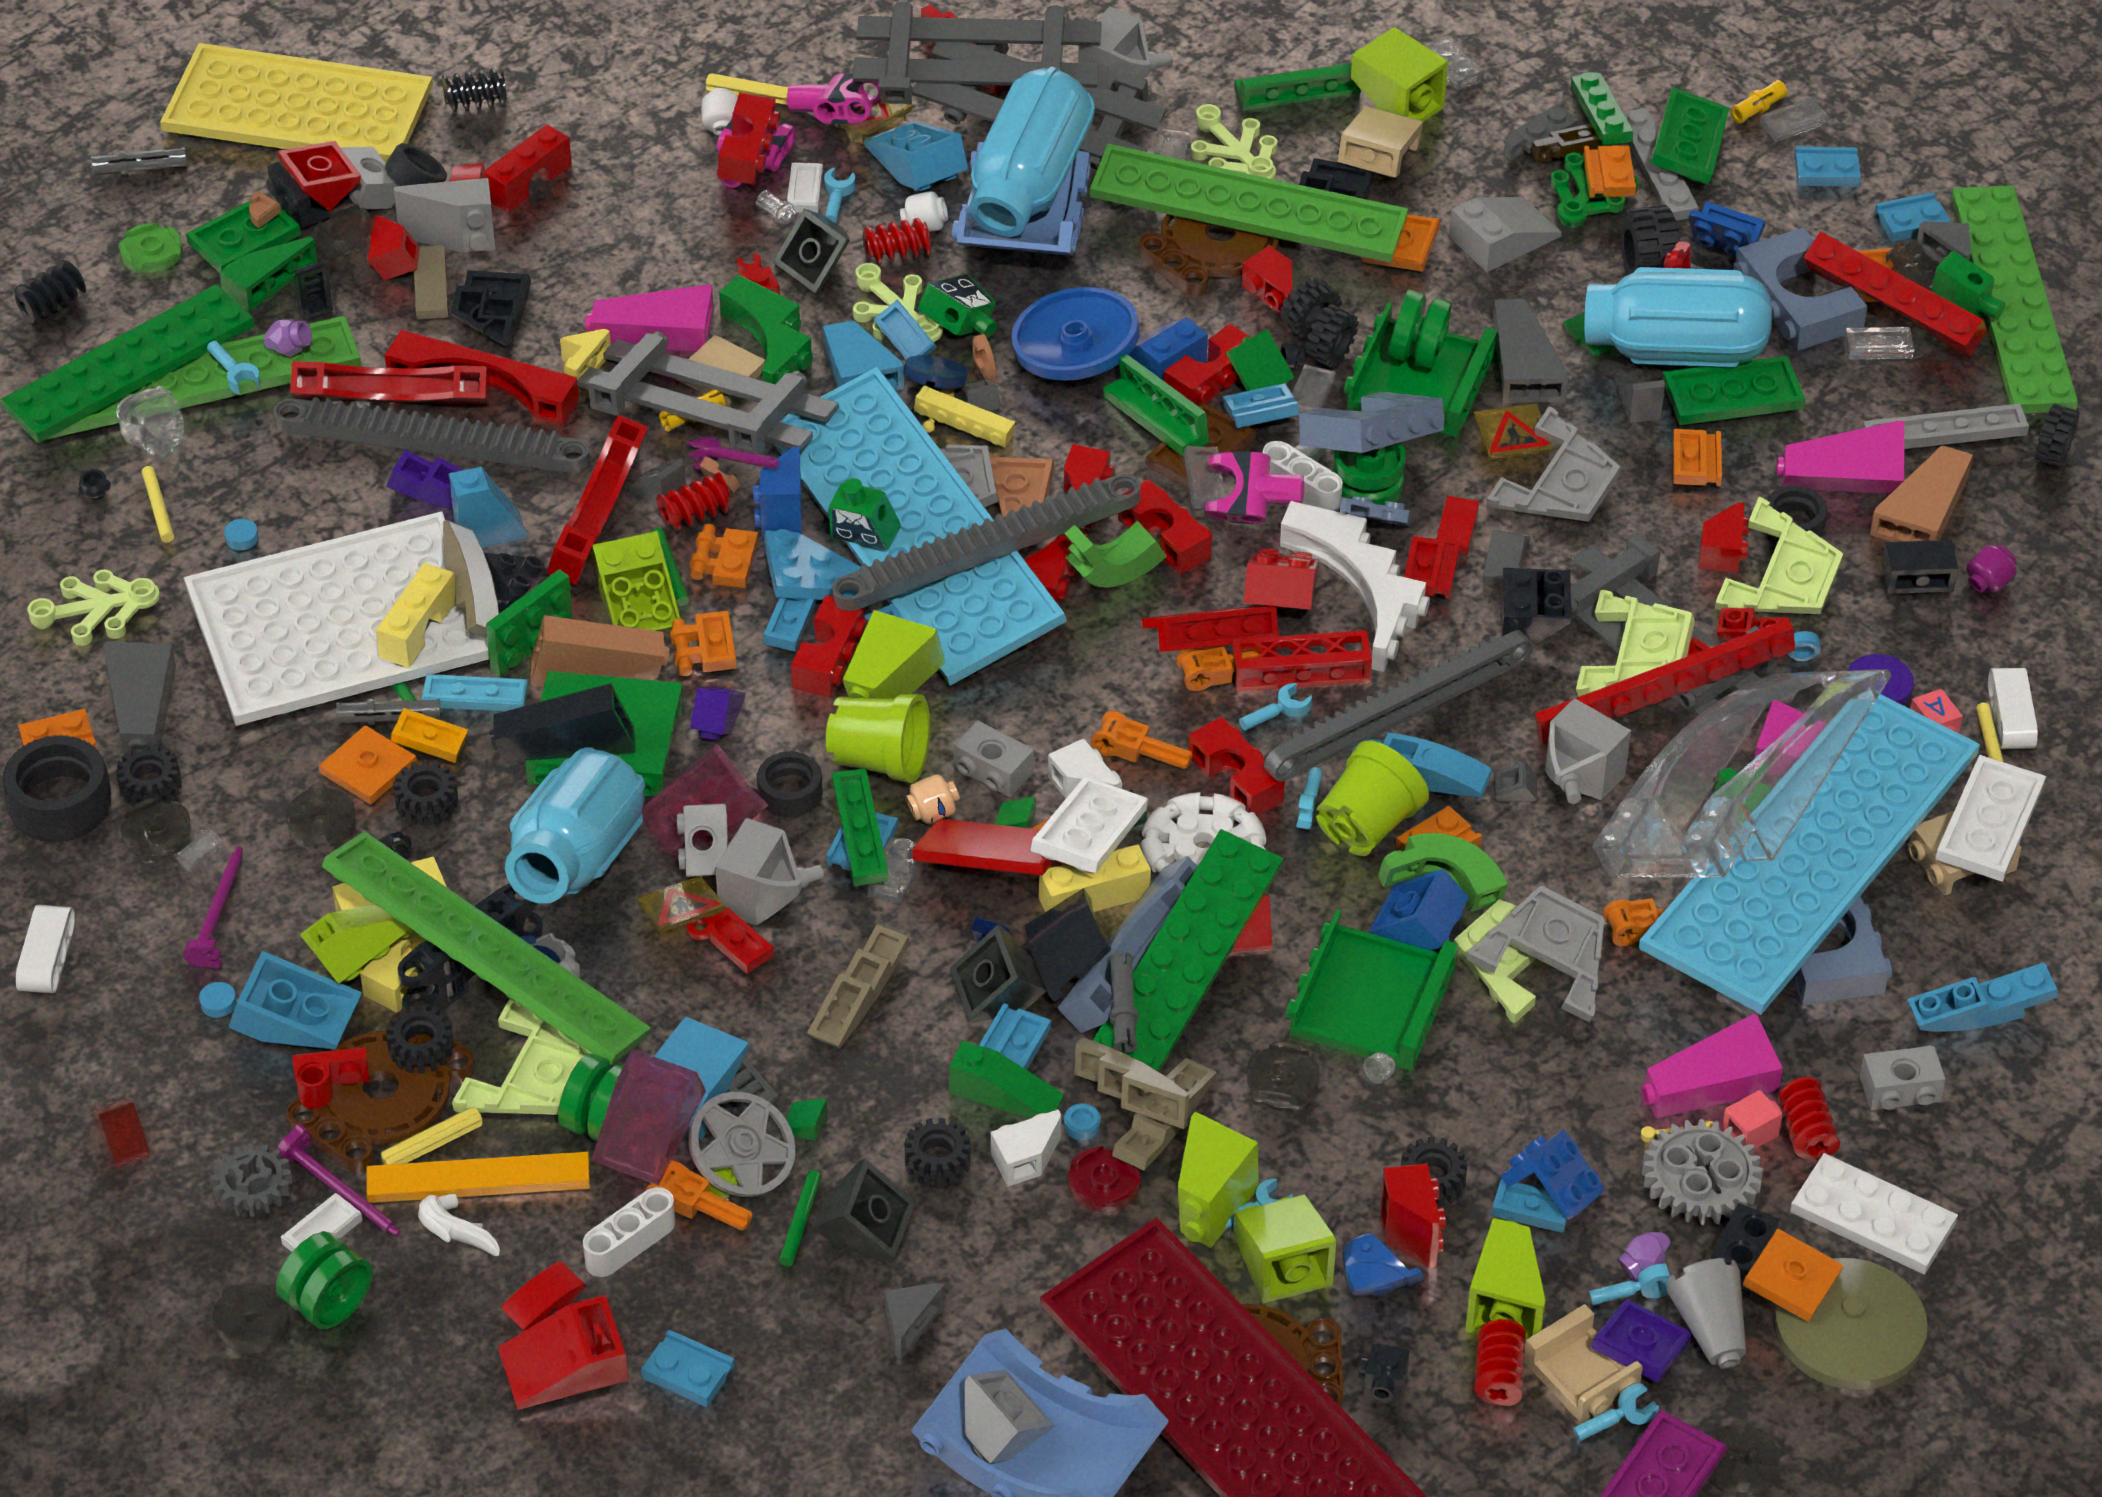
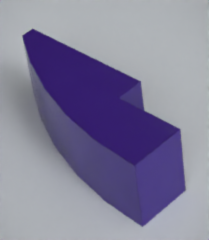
M405 449L393 468L386 487L428 504L453 509L449 473L463 471V469L438 456L434 463H431Z

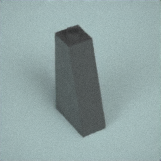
M1494 300L1492 325L1493 329L1498 330L1496 358L1502 403L1566 402L1569 381L1568 373L1527 300Z
M104 642L103 650L123 753L131 756V749L135 747L138 752L143 751L142 745H148L149 750H153L154 745L161 746L176 665L172 643Z

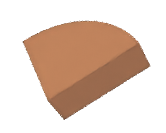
M260 191L255 192L250 199V219L258 228L281 213L280 204Z
M985 334L974 336L973 361L985 379H993L997 377L989 342Z
M705 457L700 464L704 477L710 476L713 478L715 473L719 472L725 479L729 492L735 493L740 485L733 474L730 476L718 470L720 466L718 462Z

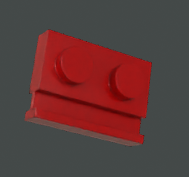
M1412 536L1404 577L1426 582L1425 595L1435 597V593L1443 594L1445 598L1450 599L1460 543L1455 542V545L1445 544V540Z

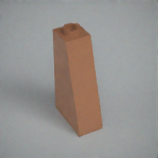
M1941 445L1876 507L1870 535L1890 542L1940 540L1969 478L1973 454Z
M544 615L529 660L530 686H544L548 671L655 680L658 678L661 666L666 667L669 659V647L664 646V632Z

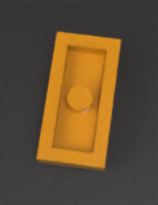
M403 708L392 731L391 741L456 763L467 739L468 729Z

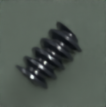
M491 68L488 78L483 70H478L476 79H474L470 71H467L464 81H462L458 73H454L452 82L449 81L446 74L441 75L445 106L449 104L453 112H457L459 103H462L464 109L469 111L471 101H474L477 109H481L483 100H486L489 107L493 108L495 98L499 99L502 106H506L507 93L503 68L501 76H498L496 70Z
M62 260L56 266L47 268L46 272L37 274L36 278H30L26 280L25 284L21 283L16 286L14 290L15 300L24 318L32 324L36 322L35 312L38 316L45 317L47 315L45 306L52 312L57 310L56 301L62 306L66 305V294L74 300L78 298L76 288L86 293V285L79 270L69 261Z

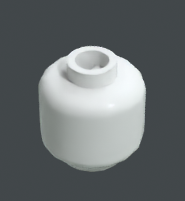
M726 88L711 90L702 99L701 103L703 126L710 132L720 136L723 129L732 120V113L738 96Z
M933 191L909 196L905 201V208L900 209L901 221L907 220L911 226L912 220L919 218L922 223L926 222L929 233L940 231L943 228L944 222L948 221L945 200L943 197H938Z

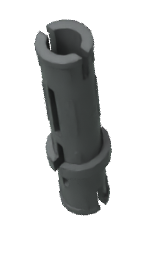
M185 147L125 154V151H119V154L91 156L93 176L121 173L124 176L128 175V172L187 167Z
M372 698L367 699V702H337V724L368 722V726H373L376 722L398 721L403 708L441 720L440 699L375 702V699Z
M1118 951L1110 956L1113 999L1110 1022L1114 1025V1049L1121 1052L1122 1043H1124V1053H1131L1138 1046L1136 1041V1024L1139 1020V1013L1135 1009L1133 956L1126 952L1125 961L1123 962V951Z

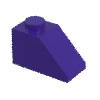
M715 686L697 688L690 729L700 730V737L719 740L720 734H731L745 700L746 692Z

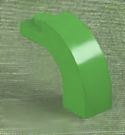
M1138 521L1118 538L1103 545H1093L1076 525H1073L1065 532V535L1072 543L1068 547L1071 553L1066 559L1089 583L1098 587H1116L1134 581L1149 572L1167 557L1157 541Z
M1423 833L1409 836L1404 852L1397 850L1388 854L1383 859L1378 874L1383 887H1387L1443 868L1469 897L1466 905L1470 912L1492 906L1498 900H1503L1508 886V882L1500 868L1487 853L1462 838L1440 833Z

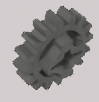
M249 1143L245 1151L235 1146V1154L233 1156L223 1153L221 1155L223 1164H214V1175L210 1176L215 1200L216 1202H222V1207L225 1211L234 1207L236 1216H240L244 1210H249L250 1217H255L256 1210L262 1209L264 1213L268 1214L270 1213L269 1205L274 1204L280 1207L282 1205L281 1196L290 1195L289 1185L293 1184L289 1161L287 1158L282 1159L279 1149L269 1153L268 1144H264L260 1150H256L253 1143Z

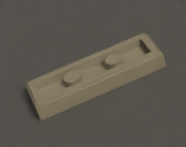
M444 245L420 247L418 266L414 270L417 320L448 318Z

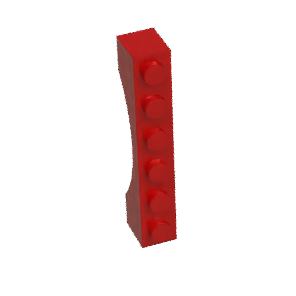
M1821 231L1803 257L1810 271L1836 285L1846 288L1851 286L1855 291L1884 304L1932 334L1942 343L1971 358L1987 333L1983 319Z
M400 330L384 354L386 368L487 366L490 372V387L501 390L517 399L528 409L534 418L564 426L579 402L577 377Z
M292 361L290 394L295 399L312 400L313 397H317L321 401H325L327 398L331 401L489 405L490 372L487 366L373 368L327 362Z
M621 415L617 416L585 490L554 547L546 573L552 575L560 569L569 576L570 583L578 584L590 559L592 545L597 544L640 453L648 430L647 426Z
M1073 444L1064 464V490L1066 494L1071 487H1074L1076 490L1080 489L1084 482L1088 486L1091 485L1095 478L1102 481L1113 477L1115 466L1110 465L1111 452ZM1096 521L1078 529L1088 538L1087 531H1093ZM1065 533L1058 535L1054 541L1040 551L1026 557L1025 560L1057 604L1060 599H1066L1069 590L1068 578L1069 576L1074 577L1077 569L1066 559L1071 553L1068 547L1072 543Z

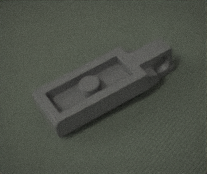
M1556 104L1514 130L1509 135V138L1504 141L1503 155L1512 161L1525 152L1532 153V141L1548 138L1550 132L1577 127L1579 119Z

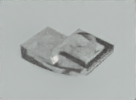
M891 837L884 849L889 882L869 884L868 897L901 905L920 862L913 860L912 849L917 843L905 838Z

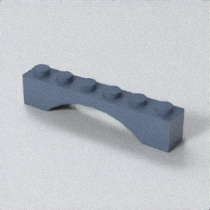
M1189 856L1162 869L1110 938L1112 950L1077 981L1058 1006V1009L1080 1033L1100 1026L1109 1019L1110 1013L1113 1010L1110 956L1115 952L1123 951L1124 962L1125 953L1129 952L1133 956L1132 967L1133 972L1135 971L1198 867Z

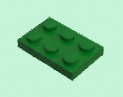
M248 201L186 233L187 243L213 268L220 272L242 255L281 245L300 236V226L281 209V213L258 228L250 219L249 206L251 202Z
M559 569L486 623L491 671L498 676H502L511 668L518 666L523 659L532 653L544 615L573 619L570 583L567 574Z

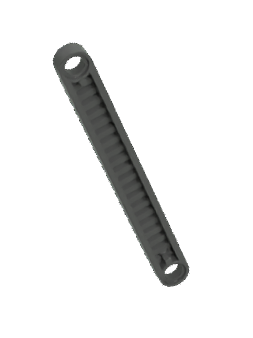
M313 397L312 401L287 398L278 402L273 411L277 428L288 433L567 473L581 472L590 464L587 443L575 438L561 437L556 431H552L550 435H547L543 429H540L538 433H534L530 427H527L525 431H521L519 426L516 425L513 429H509L506 424H502L498 428L493 422H489L487 426H484L480 420H477L475 424H471L467 418H464L462 422H458L456 417L453 416L450 420H446L443 415H439L435 419L430 413H426L424 417H421L417 411H414L412 415H408L404 409L396 413L390 407L387 411H383L380 406H376L372 410L367 404H363L362 408H358L355 402H351L349 406H346L341 400L337 404H333L330 399L326 398L323 403L317 397ZM289 412L298 413V416L294 418L282 417ZM569 453L581 454V456L576 459H568L565 457Z
M1120 474L1102 481L1095 478L1089 486L1084 482L1078 490L1071 487L1067 494H1063L1060 491L1053 499L1050 496H1046L1043 503L1035 500L1029 508L1024 504L1018 512H1015L1013 509L1009 510L1005 517L997 514L994 521L986 518L982 525L979 526L975 522L969 530H966L964 527L960 528L956 535L948 532L945 539L937 536L933 543L930 544L928 541H924L920 548L913 545L907 553L899 550L896 557H892L889 554L882 562L875 559L872 566H867L864 563L861 565L860 570L844 575L833 583L834 603L839 609L844 611L858 610L1058 536L1068 531L1073 525L1079 528L1131 509L1141 501L1140 481L1130 474ZM1120 488H1129L1133 490V492L1129 495H1120L1116 493V491ZM847 589H854L858 591V593L853 597H845L841 595V593Z
M1520 630L1513 631L1501 638L1490 636L1489 642L1480 641L1478 648L1469 646L1468 653L1462 650L1459 651L1458 658L1452 655L1449 656L1448 663L1441 660L1438 662V667L1428 666L1427 673L1421 670L1418 671L1417 678L1411 675L1408 676L1407 683L1397 681L1396 688L1389 685L1387 686L1386 693L1377 691L1376 697L1367 696L1365 703L1356 701L1355 708L1346 706L1344 713L1336 711L1334 719L1325 716L1323 723L1315 721L1313 728L1303 727L1302 734L1296 731L1293 732L1291 740L1277 746L1269 753L1264 763V769L1279 782L1288 780L1357 746L1362 741L1369 740L1521 665L1531 655L1534 643Z

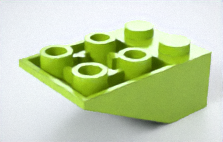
M658 531L592 545L590 559L611 625L662 631L671 629L673 620L681 619Z
M373 904L327 913L302 932L300 936L325 969L340 984L342 981L354 979L362 971L363 965L371 959L376 960L383 957L391 949L390 945L401 936L405 938L412 935L415 931L404 923L395 920L378 905Z

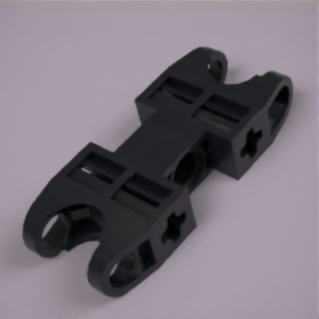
M510 883L497 889L475 905L480 911L518 937L529 935L542 936V918L532 912L538 903L527 899H516L514 895L517 892L514 891ZM524 923H534L536 927L531 931H525ZM425 940L407 954L397 968L399 981L402 985L409 987L407 993L402 998L403 1010H409V1005L421 998L428 1002L429 1012H431L433 1007L438 1008L439 1012H441L469 992L468 980L476 975V973L459 961L453 960L446 952L433 943ZM417 967L418 969L417 976L409 977L404 974L410 968Z

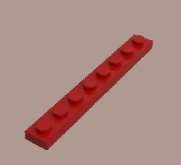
M1786 619L1575 699L1610 719L1624 716L1629 712L1656 704L1661 700L1688 692L1693 688L1720 680L1725 676L1752 668L1760 663L1795 651L1794 629L1790 621ZM1573 699L1535 713L1537 732L1543 745L1548 743L1550 722Z

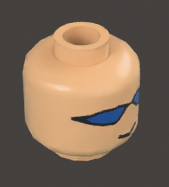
M938 774L911 784L910 794L906 795L907 804L915 821L921 819L927 825L954 815L956 809L955 801L960 800L954 782L952 780L946 782Z

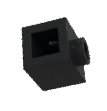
M1372 1343L1369 1357L1362 1356L1358 1373V1379L1364 1380L1363 1400L1400 1407L1408 1375L1410 1350Z

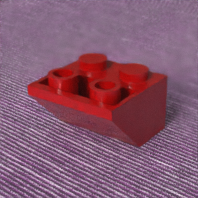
M1428 1163L1383 1168L1380 1217L1386 1243L1427 1268H1436L1438 1252H1443L1441 1230L1446 1229L1443 1207L1437 1208L1436 1200H1439L1437 1178H1431Z

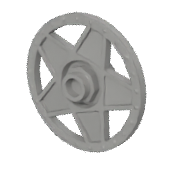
M746 1092L723 1093L708 1100L698 1110L692 1120L689 1130V1148L693 1161L704 1178L721 1191L740 1197L764 1195L777 1188L790 1173L795 1159V1140L792 1130L782 1113L765 1099ZM731 1101L750 1104L739 1117L719 1106V1104ZM768 1115L771 1116L780 1128L785 1142L766 1133ZM703 1119L715 1140L700 1151L698 1133ZM784 1164L776 1178L762 1185L763 1165ZM731 1167L740 1186L726 1182L712 1170Z

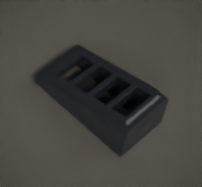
M325 260L295 270V308L303 320L333 310L328 269Z

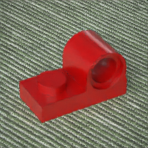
M366 1047L292 1055L298 1098L300 1103L308 1109H320L328 1105L333 1097V1085L370 1081Z

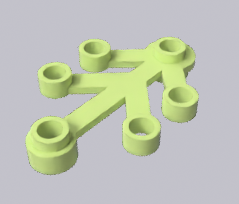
M1205 104L1197 108L1196 124L1200 130L1212 132L1225 146L1209 144L1203 140L1194 141L1191 144V157L1193 159L1202 161L1207 159L1209 155L1239 159L1242 163L1227 162L1222 158L1216 157L1210 159L1208 165L1269 179L1275 178L1276 168L1271 160V155L1277 152V139L1271 135L1262 136L1259 139V155L1254 157L1250 153L1254 138L1260 134V122L1257 119L1247 118L1243 120L1242 136L1239 142L1220 123L1221 111L1217 106Z
M864 263L856 268V284L860 289L865 292H874L887 304L874 305L864 301L857 302L853 306V318L857 322L864 323L870 321L872 317H877L898 299L933 342L940 339L943 327L926 315H919L914 311L917 295L922 291V278L920 276L911 274L903 279L904 297L902 300L881 282V270L876 264ZM874 321L872 324L873 336L879 340L888 339Z
M104 569L97 571L93 576L95 588L80 582L74 576L65 577L60 582L61 592L65 598L73 599L80 596L87 600L55 606L51 600L39 598L33 600L28 605L27 610L30 622L39 629L51 627L55 619L89 613L81 623L74 625L71 629L73 642L76 645L84 646L92 641V630L114 607L119 606L123 607L115 616L108 618L104 625L106 635L109 638L118 639L126 634L125 624L139 609L149 608L157 603L160 597L159 589L148 578H137L132 582H128L114 576L111 571ZM114 589L120 593L110 595L105 592Z

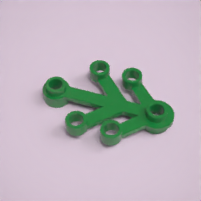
M1579 153L1567 154L1564 165L1565 169L1570 172L1579 191L1575 199L1568 188L1569 174L1563 170L1554 171L1550 179V186L1556 190L1561 201L1557 208L1560 222L1572 228L1581 226L1588 215L1604 212H1621L1624 209L1625 197H1606V201L1589 203L1591 199L1601 198L1604 195L1595 194V197H1590L1587 177L1583 170L1584 158ZM1634 175L1636 193L1638 191L1639 179Z

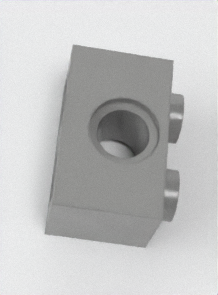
M342 147L343 152L361 174L360 182L348 193L358 210L392 208L395 199L394 187L399 186V184L388 175L385 169V162L375 148Z
M977 720L954 744V768L961 774L970 776L987 785L991 790L1011 797L1034 773V749Z
M726 804L683 806L684 813L677 814L678 835L685 834V848L678 849L679 870L686 869L687 877L716 876L715 867L728 847ZM702 830L708 831L713 837L712 846L705 851L697 850L693 845L694 835Z
M1934 1045L1864 1054L1859 1075L1870 1110H1891L1903 1106L1929 1105L1941 1102L1946 1081Z

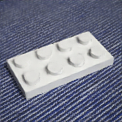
M1979 755L1937 849L1935 860L2003 882L2043 790L2046 776Z
M1084 776L1032 839L1031 851L1043 855L1046 859L1058 860L1075 866L1080 871L1096 874L1146 811L1148 798Z
M1823 1153L1796 1195L1790 1212L1924 1275L1956 1225L1958 1217L1957 1214L1825 1153Z

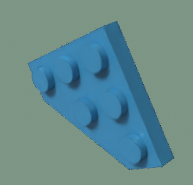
M785 529L777 531L765 530L763 543L775 597L823 600L825 595L833 597V583L838 578L858 571L861 568L798 532H791ZM847 589L843 591L841 595L845 597H853L858 593V591L854 589Z

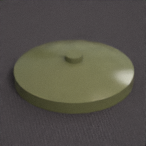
M1833 1258V1260L1841 1263L1844 1267L1810 1322L1803 1320L1779 1305L1776 1306L1774 1318L1775 1332L1778 1342L1788 1359L1811 1378L1837 1388L1864 1390L1890 1384L1903 1377L1914 1367L1924 1348L1927 1335V1317L1919 1296L1899 1275L1870 1261L1855 1258Z

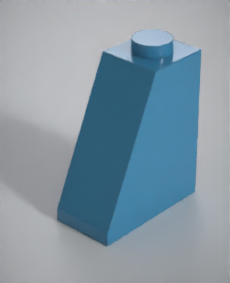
M854 320L822 326L823 350L837 388L878 367L895 391L904 389V365L902 361Z
M482 467L449 473L454 522L472 529L481 548L527 538V532L519 510Z

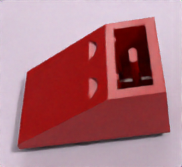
M1260 548L1258 553L1252 554L1247 563L1244 603L1311 610L1319 559H1312V553L1293 551L1291 556H1281L1277 549Z
M606 1295L569 1304L498 1347L517 1410L628 1381L626 1353Z

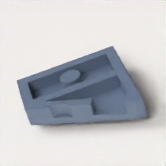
M1353 496L1352 499L1342 498L1341 513L1366 518L1369 521L1409 527L1411 512L1405 510V504L1385 501L1384 506L1372 503V499Z

